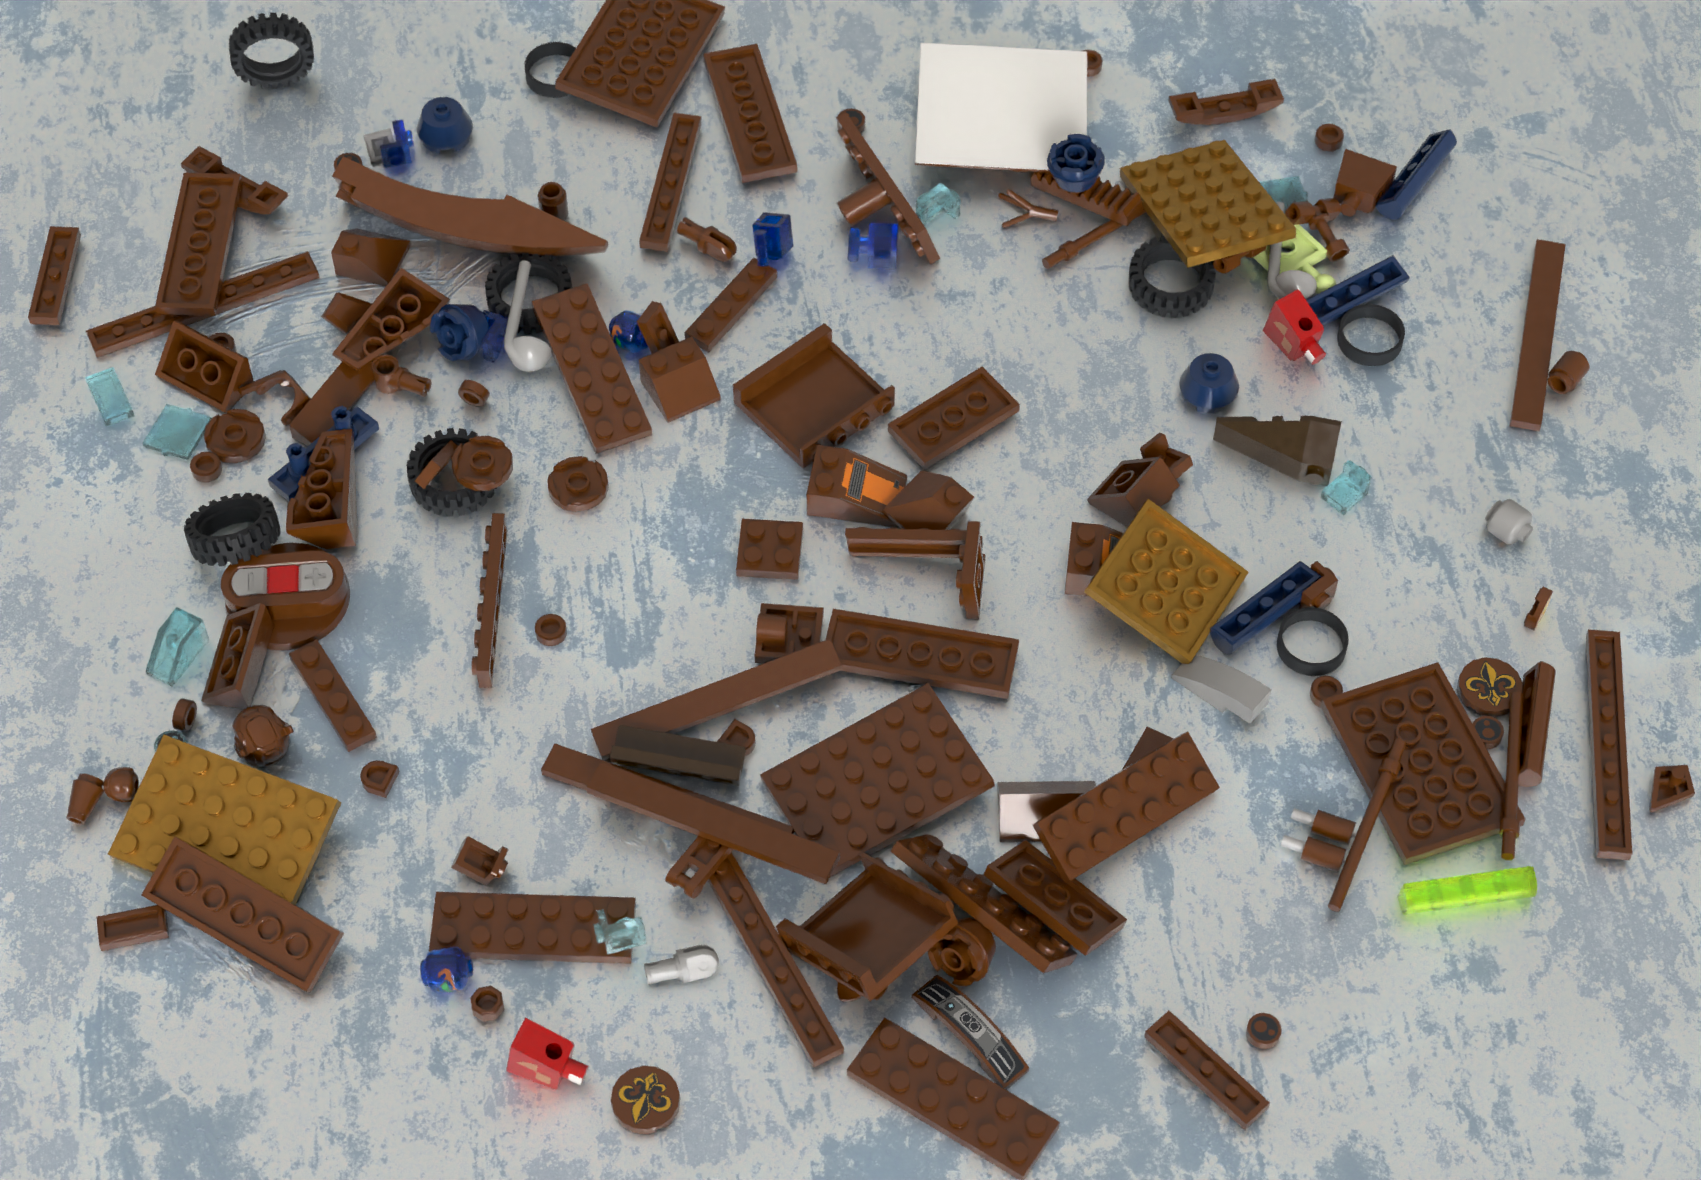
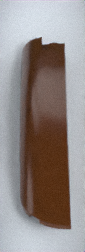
M344 156L332 175L339 184V190L336 194L337 198L399 227L442 242L497 253H517V255L529 253V255L540 254L541 256L604 253L609 246L607 240L509 195H506L505 199L471 198L421 189L391 179Z

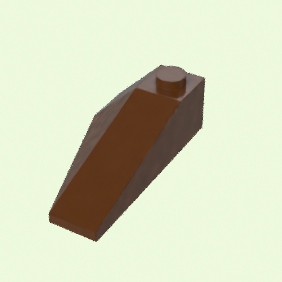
M400 268L335 349L333 356L354 370L359 371L372 363L378 356L386 354L430 326L432 316L439 313V310L444 305L449 304L450 299L403 268Z
M351 428L322 432L309 459L311 464L305 476H301L298 482V492L295 498H291L288 503L286 532L291 536L323 549L356 546L357 504L353 430Z

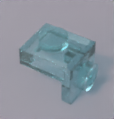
M939 183L929 192L921 194L916 201V215L924 226L943 211L954 219L960 216V197L955 191L949 190L942 183Z

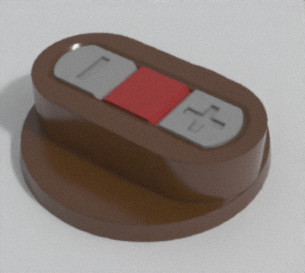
M295 542L271 545V548L268 550L261 549V555L257 557L251 555V560L245 562L243 559H239L238 564H230L224 571L221 578V590L225 600L226 615L259 603L266 605L274 623V629L268 646L270 650H293L316 639L318 641L337 627L349 605L350 586L342 564L335 556L313 545Z

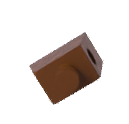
M1346 149L1333 197L1341 204V213L1349 217L1354 216L1357 210L1372 213L1376 208L1377 201L1394 181L1397 166Z

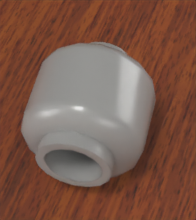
M1507 499L1503 502L1497 501L1485 517V520L1488 522L1487 530L1507 545H1512L1518 540L1524 542L1533 531V527L1530 525L1532 514L1512 499Z

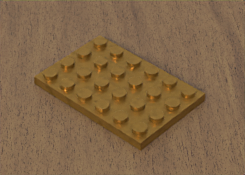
M1225 140L1213 141L1210 144L1186 148L1180 152L1160 155L1154 159L1134 162L1131 165L1120 167V178L1133 195L1135 192L1139 193L1143 202V209L1187 268L1296 238V227Z
M163 735L108 855L154 873L173 838L178 837L296 905L341 802L338 799Z

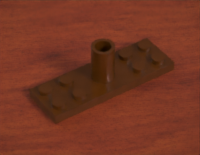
M844 112L836 117L841 127L837 132L844 142L848 154L853 161H857L858 167L865 179L872 178V181L836 203L850 227L855 226L889 204L892 214L898 221L897 224L906 238L909 237L912 242L911 245L919 258L925 256L930 265L939 260L940 257L927 229L848 114Z

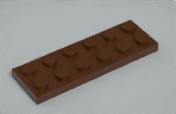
M758 44L704 53V64L742 183L797 173V162Z
M183 173L155 304L157 314L216 316L242 187L241 174Z
M588 283L532 301L533 311L551 348L553 357L595 454L651 436L652 428Z
M839 609L832 610L825 639L831 640L842 664L841 671L921 685L929 683L933 687L1005 699L1009 698L1019 648V639Z
M1187 731L1035 822L1032 826L1063 881L1066 883L1207 797L1220 787Z
M926 834L898 840L890 851L940 892L948 896L950 900L1043 974L1071 965L1078 953L1070 948V943L1060 935L1052 934L1036 916L1024 912L1018 907L1019 903L1007 894L1000 893L993 887V882L984 875L976 874L972 871L965 859L956 854H951L944 849L942 841L935 836Z
M178 837L173 838L141 894L146 899L309 993L313 990L344 935V932Z
M436 892L429 955L430 958L631 964L636 897Z
M885 1017L847 1068V1076L1018 1180L1026 1178L1059 1129L1060 1122Z

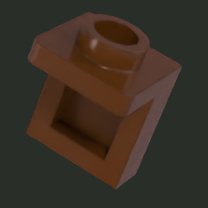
M1158 433L1140 448L1142 458L1161 457L1176 479L1193 466L1190 455L1169 448L1166 435L1163 433Z
M1315 561L1311 564V569L1322 576V578L1302 592L1299 609L1308 607L1325 609L1335 596L1338 579L1332 570Z
M467 836L463 840L451 868L486 886L494 878L500 879L508 865V861L504 860L508 849L502 846L498 851H495Z

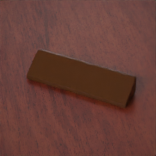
M341 362L290 423L289 427L292 438L309 446L320 437L322 432H326L334 425L331 413L335 408L344 406L347 408V411L351 410L375 381L372 363L356 371L344 362Z

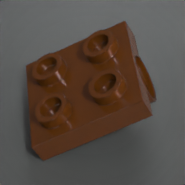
M761 603L760 614H758L755 663H767L820 643L824 608Z

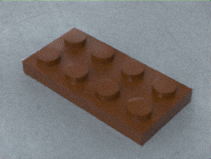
M982 366L888 424V432L926 470L1019 412L1020 404Z
M1024 840L987 865L983 874L998 888L1007 893L1023 908L1031 912L1085 956L1122 930L1126 924L1127 918L1076 878L1065 883L1053 861L1027 840Z

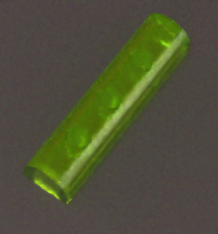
M1526 866L1404 883L1397 898L1402 913L1408 915L1535 897L1537 894V879L1534 867Z

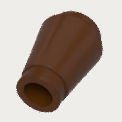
M81 773L76 780H73L66 816L67 820L81 825L86 823V820L104 793V789H102L103 781L101 779Z

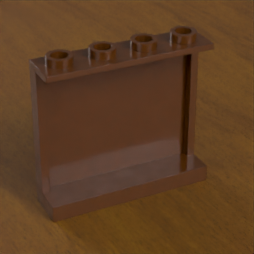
M824 323L734 383L733 398L734 403L804 469L814 462L817 445L839 447L845 443L848 437L857 431L867 428L874 419L890 412L893 406H895V387L891 385L884 390L832 342V329Z
M862 852L859 856L865 870L802 925L798 926L785 918L775 927L789 952L869 1001H872L958 924V921L953 912L954 904L948 896L930 890L922 881L916 882L900 869L894 870L887 866L882 859L878 857L873 858Z

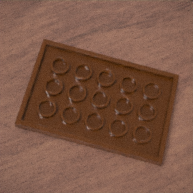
M606 0L555 81V89L658 128L723 18L725 6L709 0Z
M1439 662L1322 699L1321 708L1369 799L1380 776L1378 769L1382 759L1387 758L1394 739L1399 738L1406 742L1399 762L1401 765L1397 778L1392 780L1378 814L1404 865L1499 834L1500 821L1504 815L1505 781ZM1517 806V820L1520 822L1521 827L1526 819L1519 806Z
M929 683L760 774L761 781L789 825L793 826L795 835L840 852V859L831 877L861 861L860 853L864 852L870 856L995 786L993 778Z

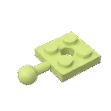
M1299 224L1294 225L1296 227V238L1282 242V248H1290L1292 252L1285 253L1281 251L1280 273L1289 270L1307 272L1317 281L1315 293L1319 294L1336 285V281L1331 275L1320 274L1313 267L1326 258L1327 249ZM1270 245L1267 246L1265 251L1253 257L1267 271Z

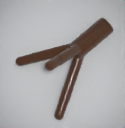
M1011 189L1006 190L1008 195L998 194L1000 199L1029 211L1002 223L1003 228L1032 217L1055 222L1057 220L1058 210L1032 205Z

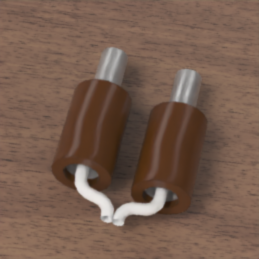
M1296 808L1292 812L1291 819L1312 827L1310 833L1345 845H1349L1351 838L1356 836L1354 832L1356 822L1319 809L1316 815ZM1287 835L1283 836L1281 846L1301 852V860L1336 872L1340 871L1342 863L1346 861L1344 857L1347 849L1310 836H1308L1305 842Z

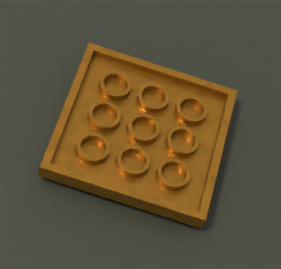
M1147 499L1084 593L1180 663L1189 664L1209 635L1210 628L1216 624L1249 572L1150 499Z

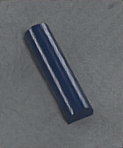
M1451 129L1433 133L1427 137L1377 201L1375 207L1381 215L1390 220H1397L1403 215L1456 146L1457 140Z
M1394 255L1306 301L1322 325L1325 326L1344 316L1350 309L1367 304L1407 283L1410 277Z
M1299 561L1210 628L1212 641L1222 653L1231 655L1299 604L1302 592L1322 578V576L1302 561Z

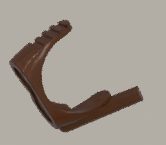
M279 370L238 388L241 396L254 391L258 395H263L276 384H279L281 387L294 388V402L281 418V422L285 426L293 421L311 399L286 370Z

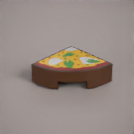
M1544 586L1540 588L1532 609L1527 613L1524 626L1535 630L1548 608L1553 593L1552 590Z

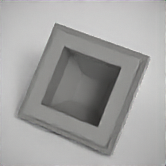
M391 128L363 135L371 163L398 156Z

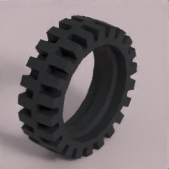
M271 12L270 17H266L265 13L258 14L259 19L256 20L254 16L248 17V23L242 21L239 23V28L235 27L233 29L232 35L229 38L231 66L237 77L241 76V80L245 83L250 81V85L255 87L260 83L261 88L267 89L268 84H272V89L279 88L278 84L280 83L287 87L290 86V80L297 83L300 81V76L304 78L307 75V70L310 71L312 69V63H314L312 37L309 29H306V25L303 22L298 23L297 18L292 17L289 20L288 15L283 13L278 18L277 13ZM270 38L287 40L299 48L292 57L276 63H260L248 58L244 54L250 45Z
M1164 235L1161 236L1160 242L1154 237L1150 239L1149 244L1144 242L1141 244L1140 249H1136L1130 263L1128 283L1133 299L1135 301L1139 300V306L1145 308L1148 305V312L1152 314L1159 310V316L1165 317L1166 312H1170L1171 318H1177L1178 312H1181L1182 316L1185 317L1189 316L1190 310L1196 313L1200 310V306L1204 308L1207 305L1208 300L1212 297L1216 281V269L1214 268L1213 261L1192 266L1201 279L1195 288L1185 292L1170 293L1157 289L1148 283L1144 277L1145 269L1156 262L1164 260L1183 262Z
M517 253L510 255V261L505 257L500 260V266L495 264L492 267V272L488 273L487 281L485 282L486 301L494 321L497 324L501 323L502 327L506 329L511 306L502 300L501 293L510 282L516 280L521 261L530 262L529 276L547 278L556 284L558 293L573 288L570 273H568L567 267L562 265L559 259L555 258L552 260V255H544L543 258L540 254L529 256V253H522V257H518ZM533 308L522 309L518 334L521 328L524 330V334H531V329H535L536 333L543 332Z
M448 428L446 435H443L441 430L435 431V438L427 435L424 437V444L418 442L415 445V451L411 450L409 460H407V477L412 495L419 505H423L424 509L427 511L433 509L434 514L441 515L442 511L445 510L446 516L453 517V512L458 510L459 516L466 515V508H469L472 513L477 510V503L483 507L487 504V497L490 499L493 497L494 489L475 491L465 488L456 491H442L429 485L423 489L415 482L428 463L451 440L458 446L461 443L464 445L470 442V438L478 436L476 432L471 431L467 435L466 429L459 428L458 434H455L454 428Z
M240 493L232 495V498H228L226 495L220 497L221 501L217 502L215 499L209 501V506L202 505L198 508L199 512H192L190 514L191 518H187L185 521L186 525H184V533L193 558L202 564L207 562L209 566H214L217 562L219 566H226L227 562H231V565L238 564L239 559H243L244 562L251 560V555L257 557L262 554L261 549H270L271 544L277 542V537L281 533L277 513L272 501H269L268 497H262L261 494L257 493L253 496L251 493H245L242 497ZM254 522L247 528L233 534L211 536L220 529L233 524Z

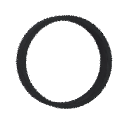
M549 42L534 48L527 55L524 64L526 82L530 89L541 96L549 98L570 95L555 89V84H546L536 80L529 71L538 60L552 55L571 57L576 47L563 42Z
M1375 304L1359 305L1347 311L1342 317L1337 342L1342 353L1353 362L1365 366H1380L1393 361L1399 355L1403 345L1405 328L1399 316L1390 309ZM1375 318L1390 325L1397 333L1399 342L1393 348L1384 352H1366L1349 343L1343 329L1348 323L1356 319Z
M1302 608L1293 611L1282 621L1277 637V651L1284 664L1293 671L1307 676H1321L1331 673L1341 665L1346 655L1349 636L1343 622L1333 613L1320 608ZM1317 621L1326 624L1338 634L1343 649L1332 660L1322 663H1310L1292 655L1286 648L1282 635L1288 627L1297 622Z

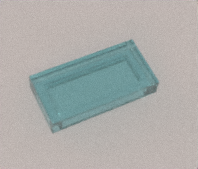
M113 367L85 377L105 426L134 416L131 405Z

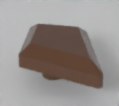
M337 292L321 317L346 334L355 326L372 303Z
M1688 765L1655 767L1649 807L1650 812H1655L1694 796L1695 791Z

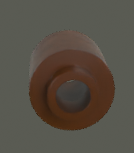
M548 182L542 185L538 192L539 209L565 221L569 214L566 191L556 182Z
M1566 351L1549 372L1548 385L1559 394L1573 391L1590 369L1587 358L1580 352Z

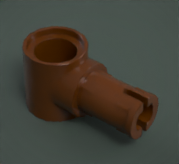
M392 355L378 356L372 363L376 388L382 393L391 394L396 391L407 390L426 397L427 392L431 389V379L412 374L407 368L399 366L398 360Z

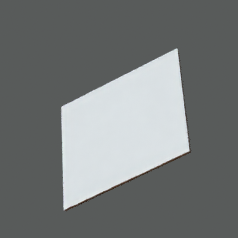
M921 43L915 165L1050 172L1047 166V157L1053 143L1057 145L1059 142L1067 140V135L1069 134L1087 135V51Z

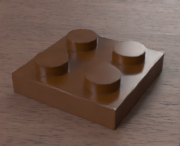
M742 518L736 576L798 580L803 522Z

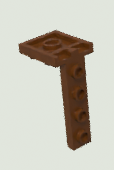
M968 521L967 530L899 529L894 527L888 529H869L867 527L845 529L849 554L852 556L959 558L960 563H963L962 570H957L956 586L957 589H960L959 604L965 607L967 619H979L986 559L985 554H982L983 537L980 536V522Z

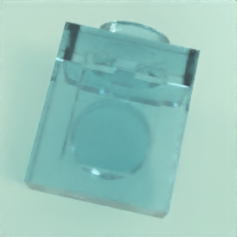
M1348 460L1344 463L1342 473L1322 490L1321 498L1345 515L1368 494L1371 476L1363 467L1357 466L1351 460Z
M604 909L597 911L599 923L593 924L597 943L604 942L607 955L647 944L645 927L641 916L637 918H623L614 924L608 925Z

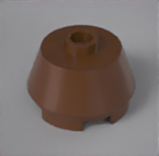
M962 918L957 920L958 924L928 950V956L937 972L942 969L947 975L954 978L952 984L968 986L986 976L996 951V944L991 932L976 919Z

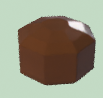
M493 986L480 987L470 997L473 1015L483 1022L496 1020L505 1010L502 992Z

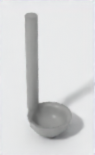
M1276 202L1279 208L1284 212L1285 204L1282 202ZM1282 242L1270 245L1267 282L1272 293L1281 299L1299 289L1306 300L1313 297L1317 288L1315 278L1307 272L1300 270H1289L1280 273Z
M521 261L518 267L504 337V349L511 362L519 370L534 372L547 365L552 352L548 344L541 339L531 336L517 337L531 267L530 262Z

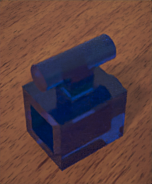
M763 212L752 224L758 266L769 265V260L783 259L792 249L793 236L790 215Z
M869 223L868 237H860V230L857 228L849 230L848 261L857 262L859 254H868V268L880 270L897 268L898 224Z

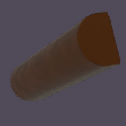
M1543 661L1538 662L1523 674L1522 693L1524 698L1519 786L1524 787L1539 785L1542 782L1556 675L1555 668Z

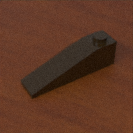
M1252 416L1217 417L1213 440L1298 481L1307 482L1312 485L1328 486L1342 421L1316 416H1301L1300 421H1284L1283 416H1273L1272 421H1258Z

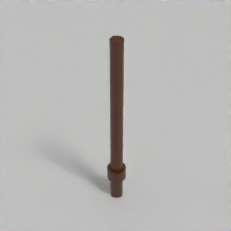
M1142 209L1134 219L1143 215L1146 211ZM1109 220L1073 242L1069 240L1058 247L1057 251L1042 259L1044 267L1049 269L1063 260L1069 261L1076 257L1080 250L1122 227L1123 224Z
M1518 691L1512 692L1510 695L1504 815L1499 825V836L1502 838L1501 858L1504 860H1513L1515 858V842L1520 832V822L1517 820L1524 695Z
M1395 738L1387 758L1382 759L1378 769L1380 776L1328 903V908L1333 911L1339 912L1342 908L1390 784L1398 776L1401 768L1399 762L1406 746V742L1402 739Z

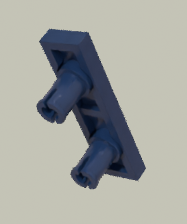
M340 406L332 411L331 416L334 425L327 431L352 428L355 450L379 430V425L375 419L358 406L351 412L350 410L347 411L346 407ZM319 438L306 448L302 447L299 443L289 445L286 449L289 462L268 479L269 486L288 502L291 498H295L298 492V482L301 476H305L311 464L309 459Z

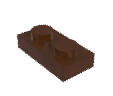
M652 301L636 321L651 354L679 342L662 303Z

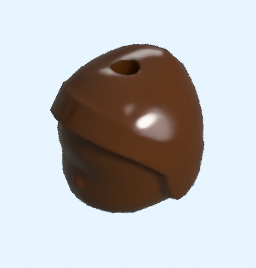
M118 767L108 772L103 782V788L111 800L132 802L139 788V779L133 768Z

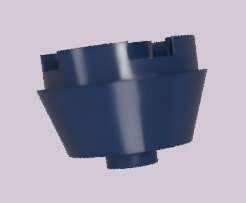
M438 97L424 105L416 129L423 145L429 151L441 154L440 150L455 148V152L463 149L470 141L473 123L470 116L457 100L449 97Z
M1069 134L1067 135V140L1061 141L1057 145L1053 143L1047 157V166L1056 183L1062 189L1069 192L1086 191L1095 184L1105 164V157L1101 147L1099 148L1091 142L1090 136Z
M471 304L444 305L439 310V313L432 316L430 322L431 334L436 332L442 346L438 348L439 352L450 361L458 359L467 361L472 359L489 339V325L484 314L479 308Z
M1205 353L1197 356L1182 373L1179 381L1183 400L1187 399L1189 403L1197 407L1196 411L1206 414L1221 412L1222 407L1233 402L1239 392V382L1232 364L1225 357L1215 353Z

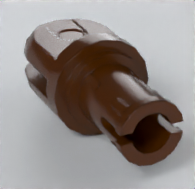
M684 217L682 219L683 222L679 223L677 233L697 243L698 251L708 254L722 262L731 260L733 255H735L737 251L735 242L729 236L720 232L718 228L714 226L704 228L687 217Z

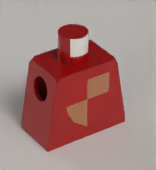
M1297 289L1275 301L1263 328V332L1291 361H1295L1305 355L1309 362L1314 365L1326 356L1325 351L1318 344L1324 327L1300 290Z
M525 1018L510 1046L506 1071L549 1088L558 1089L563 1077L581 1085L589 1066L572 1058L575 1046L573 1042Z

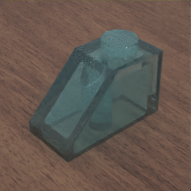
M176 607L157 632L146 667V674L173 687L209 642L203 619Z

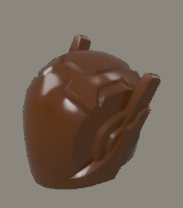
M253 705L244 709L237 715L232 724L235 734L234 749L237 755L247 764L257 768L273 766L282 760L288 751L289 735L294 732L291 725L281 720L269 706Z

